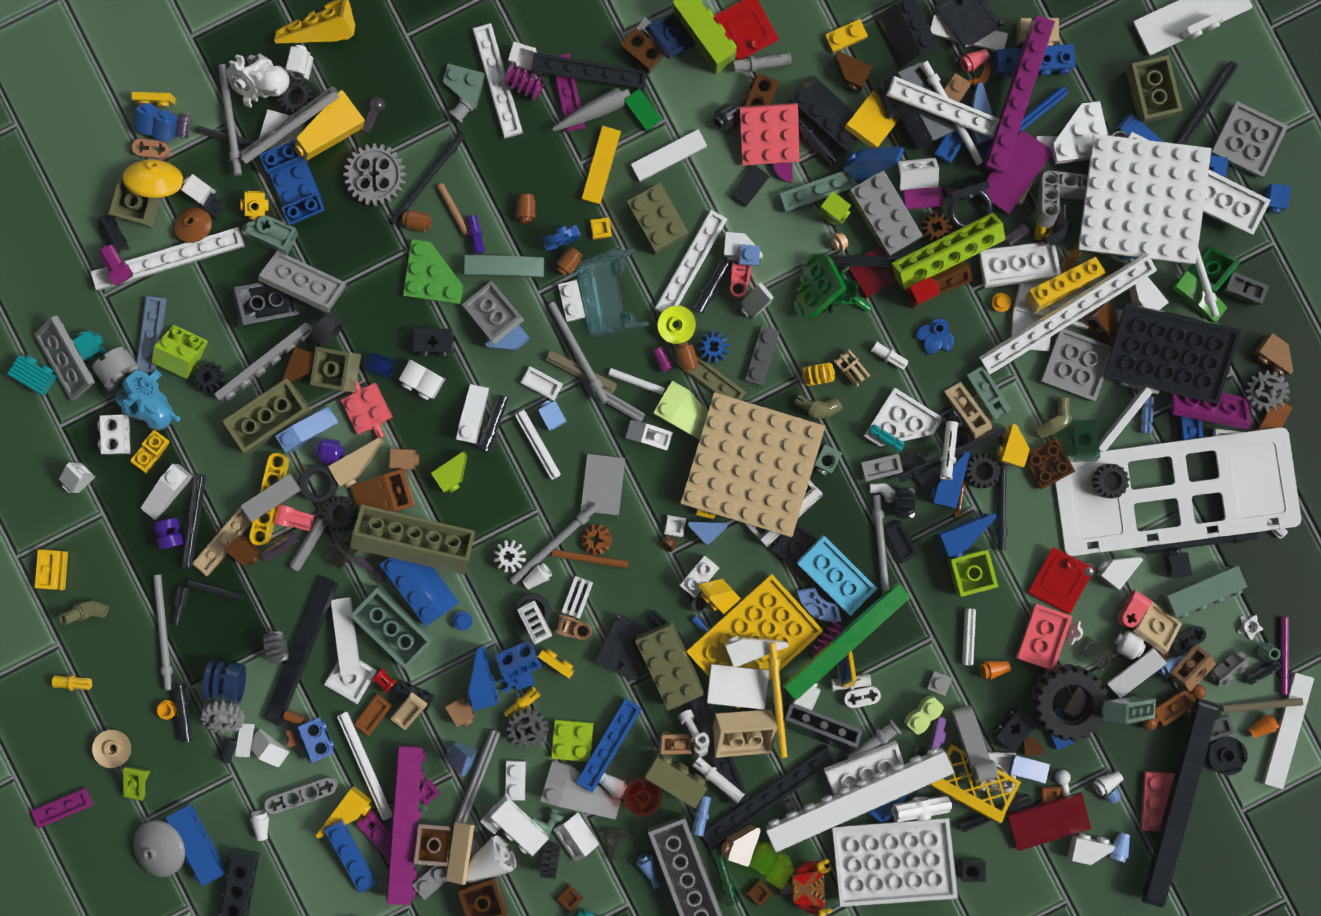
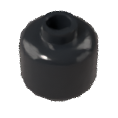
M728 102L714 111V125L719 130H731L740 123V108Z

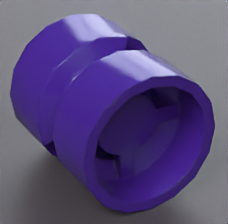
M178 518L153 523L154 532L159 536L156 539L158 550L184 544L182 534L178 533L180 529Z

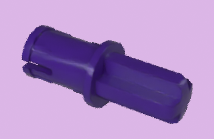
M478 216L466 217L469 229L468 237L471 238L474 254H481L485 252L482 240L483 232L480 231Z

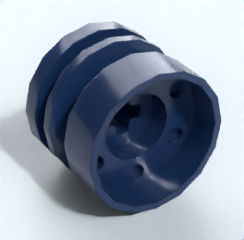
M210 660L203 677L204 700L212 701L213 699L219 702L223 696L225 703L239 704L243 698L246 685L245 664L230 662L226 669L224 661H219L218 663L215 660Z

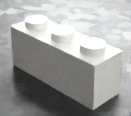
M506 795L489 811L492 824L497 828H503L506 837L511 841L513 839L519 843L518 847L525 854L529 852L533 856L549 839L547 833Z

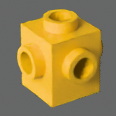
M244 191V199H240L241 211H244L245 216H249V219L265 216V211H268V200H265L264 191ZM253 203L258 204L255 208L251 207Z

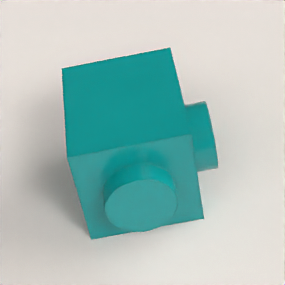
M85 330L77 334V338L72 340L84 361L91 362L107 353L102 345L104 343L103 339L98 333Z

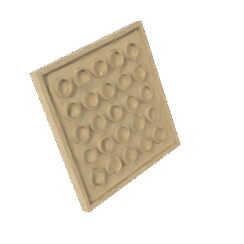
M714 392L681 504L792 537L825 426Z

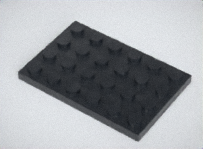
M1125 302L1104 377L1219 404L1242 330Z

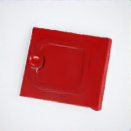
M741 0L714 15L713 19L717 24L720 23L726 32L724 34L728 40L731 38L736 44L735 57L737 60H743L779 40L758 0Z
M1052 547L1031 587L1027 589V593L1070 615L1091 577L1085 575L1084 570L1090 567L1094 572L1095 568Z

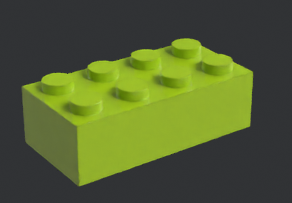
M674 0L672 2V13H674L693 39L696 47L714 72L717 74L733 63L737 46L731 38L728 40L725 36V29L720 23L717 24L715 22L713 12L710 8L704 7L702 4L703 0Z

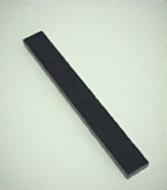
M321 576L288 655V660H286L263 719L276 726L282 725L285 711L289 708L339 584L325 576Z
M825 745L751 796L749 800L744 801L706 827L702 837L710 849H712L824 772V768L834 765L838 761L827 745Z

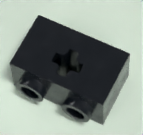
M413 328V352L418 353L420 357H430V353H438V357H449V353H454V330ZM433 338L438 341L434 348L429 344V342H433Z
M1018 706L1008 710L1005 715L1007 718L995 726L993 729L994 733L992 734L993 737L1013 753L1038 724L1037 721ZM1012 724L1017 728L1016 731H1013L1010 727Z

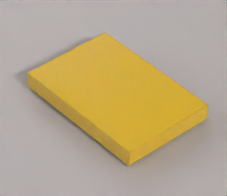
M872 91L847 123L845 129L869 147L878 148L898 122L900 116L898 114L896 118L888 119L880 96Z

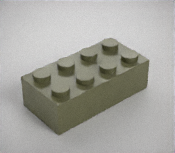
M672 621L637 636L635 642L667 710L703 696L704 688Z

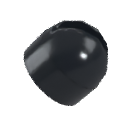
M696 597L691 600L690 608L695 613H701L706 609V602L704 599ZM696 600H697L698 610H696V605H695V601H696Z

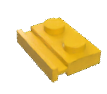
M38 550L35 588L65 590L68 551Z

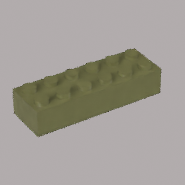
M361 505L352 536L351 549L465 575L475 531Z

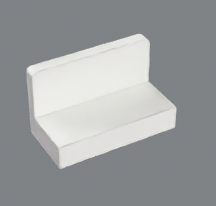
M936 158L898 162L901 191L938 187L939 166Z
M579 813L574 814L569 820L553 829L574 862L586 857L599 845Z

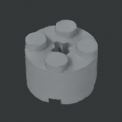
M123 347L104 354L106 357L104 360L100 361L98 359L92 365V369L108 391L117 388L136 369L140 370L129 351Z

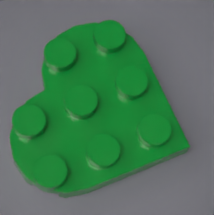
M813 253L803 263L805 268L803 276L800 275L801 285L797 289V292H799L797 302L794 301L795 310L798 314L810 319H814L847 289L833 260L822 253Z

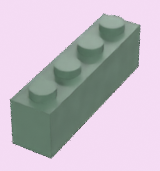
M1231 565L1165 593L1162 597L1170 615L1181 619L1189 616V612L1195 609L1196 611L1206 609L1209 603L1213 602L1216 604L1224 601V597L1230 594L1231 596L1241 594L1243 592L1242 589L1247 588V584L1239 566Z
M1132 696L1104 701L1102 706L1103 721L1129 724L1155 718L1156 699Z

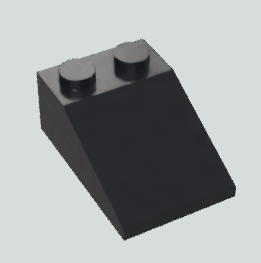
M263 282L234 287L229 291L238 329L299 315L295 297Z

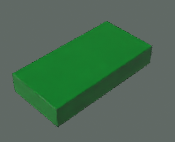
M640 89L624 100L646 132L662 121Z

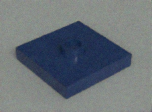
M674 13L647 25L645 28L666 59L682 53L695 45V42Z

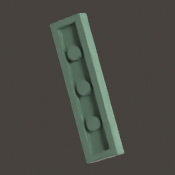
M842 171L782 192L779 196L786 213L826 199L832 191L836 194L849 191L857 186V182L846 171Z

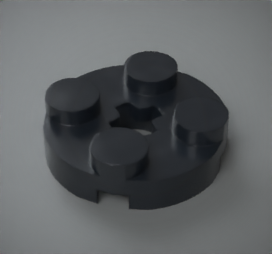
M1225 736L1213 740L1208 745L1207 760L1216 772L1224 775H1234L1239 773L1244 763L1247 762V749L1236 738ZM1226 750L1227 752L1232 754V756H1229V760L1227 761L1225 758H1223V754Z

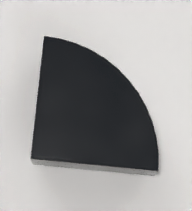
M212 193L202 206V209L219 220L222 213V205L219 198Z

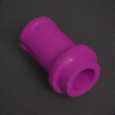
M663 347L652 351L659 365L658 369L662 373L673 368L671 365L672 361H669Z

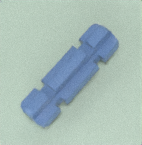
M1149 396L1143 404L1144 407H1142L1141 422L1143 424L1141 425L1140 432L1144 434L1152 432V405H1154V397Z

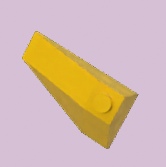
M349 0L330 2L324 5L326 9L317 14L313 11L303 21L295 20L278 29L274 39L275 43L333 42L351 38L354 35L355 22Z

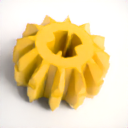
M831 363L807 366L802 369V379L807 386L835 380V371Z

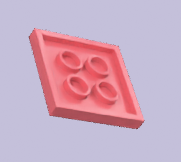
M797 103L740 107L742 165L800 162Z

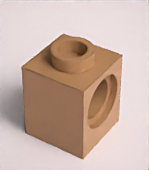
M390 449L391 469H416V466L419 465V454H416V450Z
M465 696L460 697L445 707L457 727L460 725L466 727L474 722L472 718L476 714L469 707Z

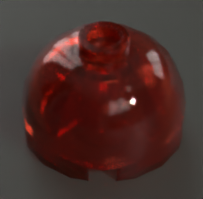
M645 777L635 778L625 788L624 804L635 816H650L661 805V788Z

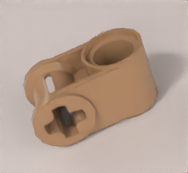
M559 613L560 619L557 629H554V633L579 640H585L591 636L592 626L589 623ZM579 626L587 627L588 633L586 636H581L578 633Z

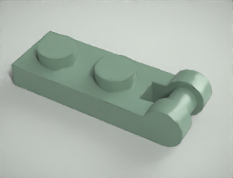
M984 365L966 375L994 421L999 419L1001 414H1007L1011 411ZM998 401L1000 407L995 409L993 404Z

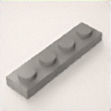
M474 836L470 859L483 847ZM434 865L412 885L424 900L446 882L448 866Z

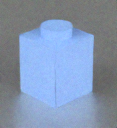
M548 400L541 404L542 408L539 409V412L550 431L567 422L556 401Z

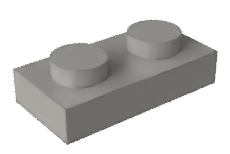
M899 454L861 463L865 481L903 472Z

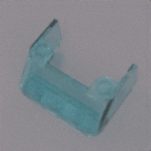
M635 249L608 251L582 261L578 265L577 272L588 331L593 337L632 331L649 325L648 321L636 322L631 312L623 311L617 276L621 275L625 269L623 257L634 254Z

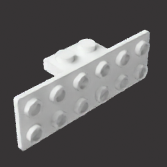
M1178 0L1135 20L1133 24L1147 54L1151 56L1191 37L1194 39L1202 35L1203 31L1207 29L1209 31L1216 29L1220 26V23L1250 10L1252 5L1249 0Z

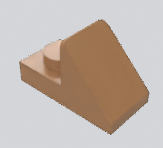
M663 731L660 734L659 754H692V743L690 741L692 735L689 733L673 734Z

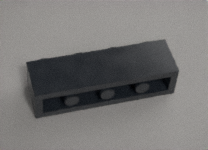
M792 702L785 708L783 714L785 728L849 753L858 748L863 732L859 728Z

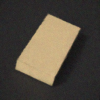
M411 693L394 712L390 720L406 730L426 707L427 703L414 693Z

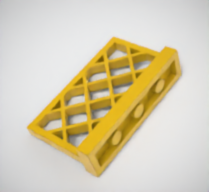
M951 744L946 755L952 769L954 766L963 764L966 775L956 778L955 773H953V779L947 781L940 779L929 786L997 824L1002 823L1004 815L1021 782L997 769L999 775L996 777L997 781L991 783L984 781V785L973 787L970 778L972 773L969 774L966 766L968 761L964 759L966 757L965 752ZM952 751L960 754L962 762L951 763L949 756ZM967 777L971 788L962 790L959 788L957 780ZM1005 780L1015 784L1012 791L1004 793L1001 782ZM998 783L1001 794L991 797L988 785ZM985 787L988 798L983 800L977 798L975 789ZM1003 797L1005 805L1002 811L994 807L992 799Z

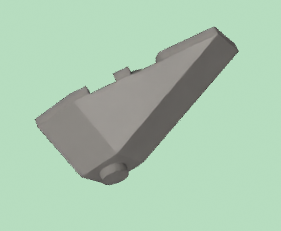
M552 761L541 802L616 819L621 802L620 799L614 798L599 785L596 786L593 792L576 783L581 775L577 769L571 765Z

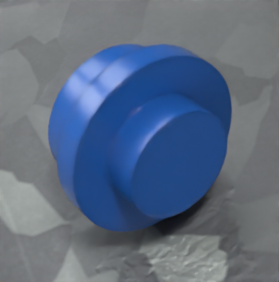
M465 611L458 612L453 618L454 626L461 631L469 629L473 622L472 616Z

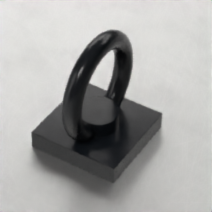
M974 175L941 186L943 193L951 198L948 204V216L951 223L957 229L969 225L961 222L956 216L955 208L959 200H967L978 195L985 204V211L981 218L992 213V200L985 191L990 189L989 182L981 176Z

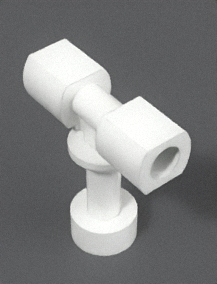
M692 710L682 712L678 718L681 724L687 725L692 735L690 741L695 743L693 749L695 756L699 758L707 755L709 747L708 735L704 732L699 734L693 722L695 716Z

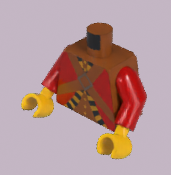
M824 859L821 862L805 861L794 872H791V882H780L781 894H792L793 903L808 914L826 916V912L831 913L832 909L822 908L825 907L824 873L831 870V868H825L824 864H827L829 860Z

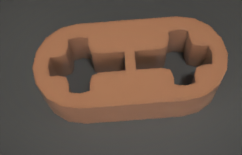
M137 139L132 144L133 152L142 158L166 159L171 152L169 145L160 140ZM143 144L145 147L149 148V150L144 149L141 153V151L138 150V147H141ZM162 145L165 151H162L161 154L154 150V148L160 149Z

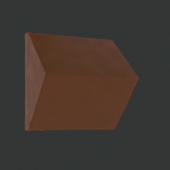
M417 824L412 864L448 866L454 827Z

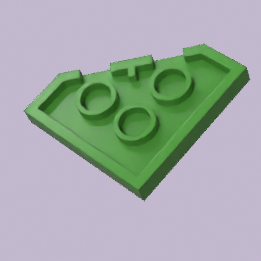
M412 239L403 296L461 305L463 285L431 242Z

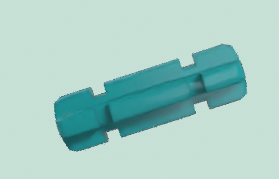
M876 424L872 425L869 430L871 435L877 436V439L888 446H893V449L898 452L905 445L904 442L899 439L896 440V437L887 431L881 430Z

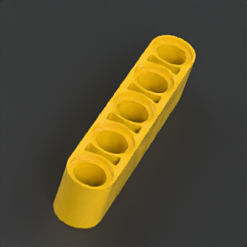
M274 453L269 456L260 493L272 486L270 478L273 475L278 478V481L286 477L289 466V459L286 455ZM277 457L282 458V465L280 467L275 465ZM278 506L267 512L269 516L267 523H263L261 517L253 521L250 532V541L253 544L265 545L270 542L275 524L273 521ZM259 531L264 534L262 542L257 540V533Z

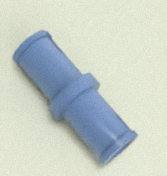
M703 796L698 803L697 811L694 812L695 821L691 834L704 836L706 820L709 819L710 797Z

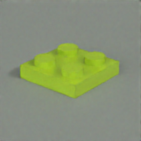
M555 719L551 759L588 762L591 757L593 722Z

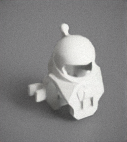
M260 53L256 56L250 55L246 59L249 63L247 67H244L243 56L236 55L237 62L230 60V66L225 70L231 87L244 96V105L250 108L252 107L251 100L257 102V97L259 96L263 98L279 96L286 92L289 87L288 73L281 66H273L271 60Z

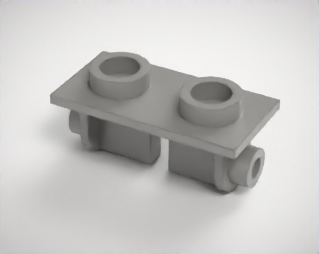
M1240 650L1238 652L1235 651L1225 660L1230 665L1228 668L1221 663L1212 670L1210 676L1215 681L1219 680V687L1222 684L1228 685L1234 679L1233 675L1235 673H1242L1248 668L1249 665L1247 663L1250 658L1247 657L1244 660L1243 657L1245 655Z

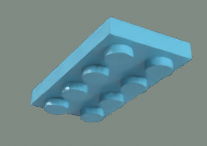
M824 535L796 562L850 616L877 589Z

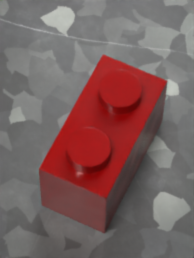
M930 276L910 286L904 292L912 308H915L936 297L939 294L938 290H940L937 281L935 279L932 280Z

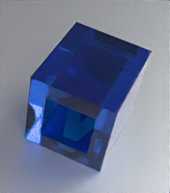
M371 352L370 355H367L364 366H366L365 370L390 379L396 361Z

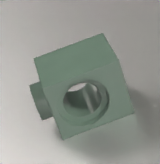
M824 444L814 463V466L817 467L816 471L823 475L827 473L832 474L842 452ZM827 455L831 458L830 466L822 464L823 456Z

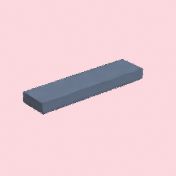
M146 296L137 356L139 371L152 374L158 366L152 363L154 346L162 337L166 298Z

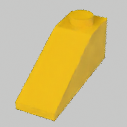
M353 786L316 834V837L320 838L326 835L324 831L325 826L340 819H343L345 824H348L358 819L361 814L365 816L371 808L369 804L372 799Z

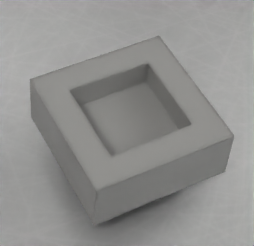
M933 671L927 689L946 696L952 678Z

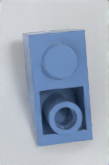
M518 325L495 345L487 337L486 340L488 342L485 345L489 349L517 351L530 338Z

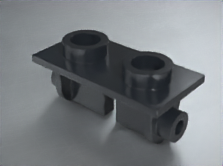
M111 215L100 216L96 226L103 238L110 237L105 241L106 245H113L119 254L121 253L120 250H129L127 240L123 236L116 219Z
M952 409L940 417L945 428L947 421L958 423L956 448L973 440L968 429L963 428L965 424L960 416V412Z
M400 679L392 695L404 702L411 693H414L427 703L422 711H428L435 695L425 689L412 685L408 681Z

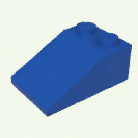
M995 513L984 514L934 534L942 555L953 559L964 555L963 551L968 550L996 518Z
M485 645L477 649L469 695L467 696L468 705L473 707V711L496 705L500 701Z

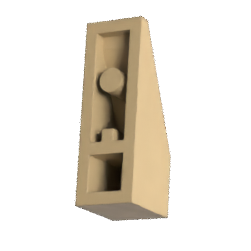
M961 382L944 391L953 409L960 412V416L965 424L964 428L968 429L973 440L992 431L991 422Z
M381 438L375 439L328 466L339 487L345 486L348 488L357 483L355 480L362 475L382 445L383 440Z

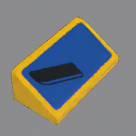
M851 651L837 664L840 686L842 688L854 687L856 685L857 679Z

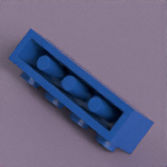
M1074 44L1047 46L1038 72L1039 76H1049L1051 73H1058V75L1070 74L1076 67ZM1022 48L997 49L994 54L995 77H1001V79L1013 77Z

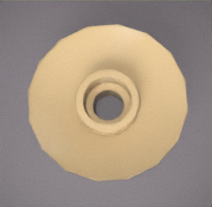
M107 730L95 738L92 745V753L95 760L101 766L116 768L128 760L131 754V744L124 733L118 730ZM112 745H115L117 747L116 751H113L111 749Z

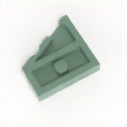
M448 64L443 83L476 110L485 73Z

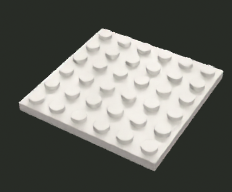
M1094 134L1078 250L1137 258L1147 253L1153 260L1196 264L1211 148Z

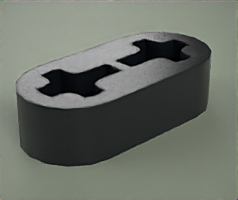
M1191 626L1177 633L1170 647L1176 652H1185L1196 644L1202 643L1206 638V631L1200 626ZM1194 630H1195V631H1200V634L1198 635V637H1199L1198 639L1195 638V637H1192V638L1190 639V636H1192V635L1195 634V633H1194ZM1177 639H1186V641L1181 644L1182 648L1176 646V644L1178 643Z

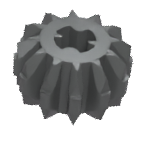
M272 631L264 634L263 643L268 661L271 664H277L288 660L289 652L283 632Z

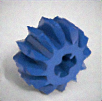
M710 331L711 338L704 334L703 338L706 342L703 340L698 342L704 346L699 347L698 351H705L700 357L709 356L707 363H710L712 357L714 358V363L717 364L718 356L722 361L725 360L721 353L729 354V351L724 348L730 347V343L723 344L727 337L724 336L720 339L721 332H718L717 336L714 337V332ZM710 343H713V345L715 343L718 344L717 352L709 350L711 347Z

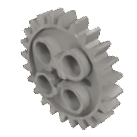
M375 143L372 149L366 144V150L364 151L359 147L360 153L356 154L353 152L352 154L355 158L347 159L351 165H345L349 172L344 173V176L349 179L344 182L346 185H351L348 191H354L352 196L354 198L359 196L358 201L361 203L366 199L365 202L368 206L371 201H373L375 207H377L378 201L384 206L386 199L391 203V196L393 195L398 198L396 191L403 192L400 185L406 184L402 178L407 177V175L401 172L406 167L400 165L403 160L401 158L396 159L398 154L397 152L391 154L392 149L390 147L385 151L383 144L379 149ZM375 158L377 159V161H376V171H377L378 174H379V175H376V186H377V191H376V192H374L375 179L371 176V175H374V174H375V166H374V159H375ZM364 162H370L368 169L363 170L361 168ZM383 162H389L387 169L382 170L380 168ZM366 180L370 181V186L362 189V183ZM383 181H389L387 188L382 189L380 187Z

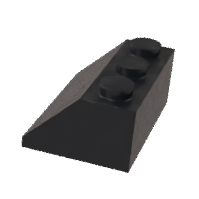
M901 0L876 16L900 68L934 53L938 48V44L916 0Z

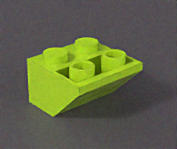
M173 325L154 346L152 363L187 379L198 365L208 340Z

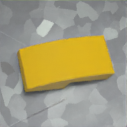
M153 430L130 462L144 473H147L170 441Z

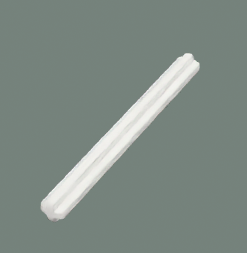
M344 712L337 716L382 820L392 817V811L348 712Z

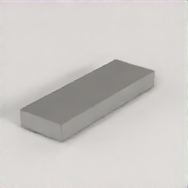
M289 474L242 504L241 507L250 521L253 522L300 492L301 489L293 476Z

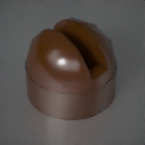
M671 535L664 537L660 542L661 547L667 552H672L677 546L676 538L672 539Z

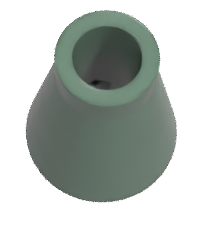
M1262 643L1257 650L1258 657L1265 662L1277 660L1281 655L1280 651L1271 643Z

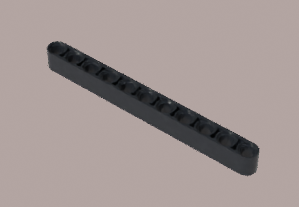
M1196 698L1194 701L1143 888V903L1161 908L1166 904L1218 712V704L1201 698Z

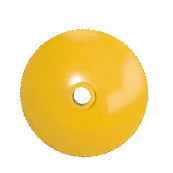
M148 159L135 162L127 167L123 173V183L129 191L137 195L159 198L176 193L182 187L183 176L179 169L168 162Z

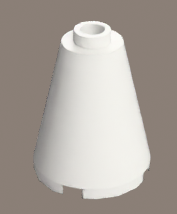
M496 835L492 837L469 860L466 882L470 884L512 872L516 868L514 853L512 850L508 851L506 846L509 844L501 836Z

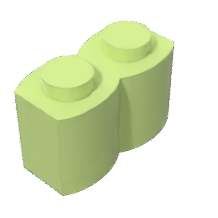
M928 695L920 701L917 709L912 710L906 716L904 723L917 735L921 734L928 728L932 720L940 716L944 706L932 695Z

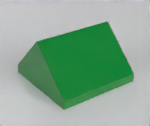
M1209 246L1201 258L1212 292H1216L1241 260ZM1194 265L1189 271V273H1191L1198 280H1200L1196 266Z

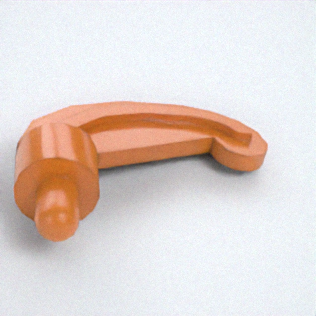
M985 61L982 64L985 68L980 78L968 80L973 86H977L981 82L984 85L988 81L991 72L988 62Z

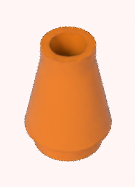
M985 661L980 665V671L984 679L991 680L1010 672L1011 667L1008 661Z
M1269 714L1267 716L1264 715L1248 730L1253 738L1256 739L1257 737L1275 732L1279 725L1272 714Z

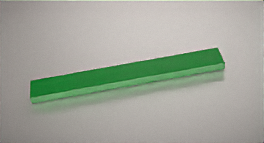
M900 583L894 584L784 683L783 687L797 701L911 598Z

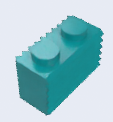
M28 354L26 356L19 355L7 375L38 394L46 395L57 378V375L53 373L54 370L45 364L43 366L37 364L38 360Z

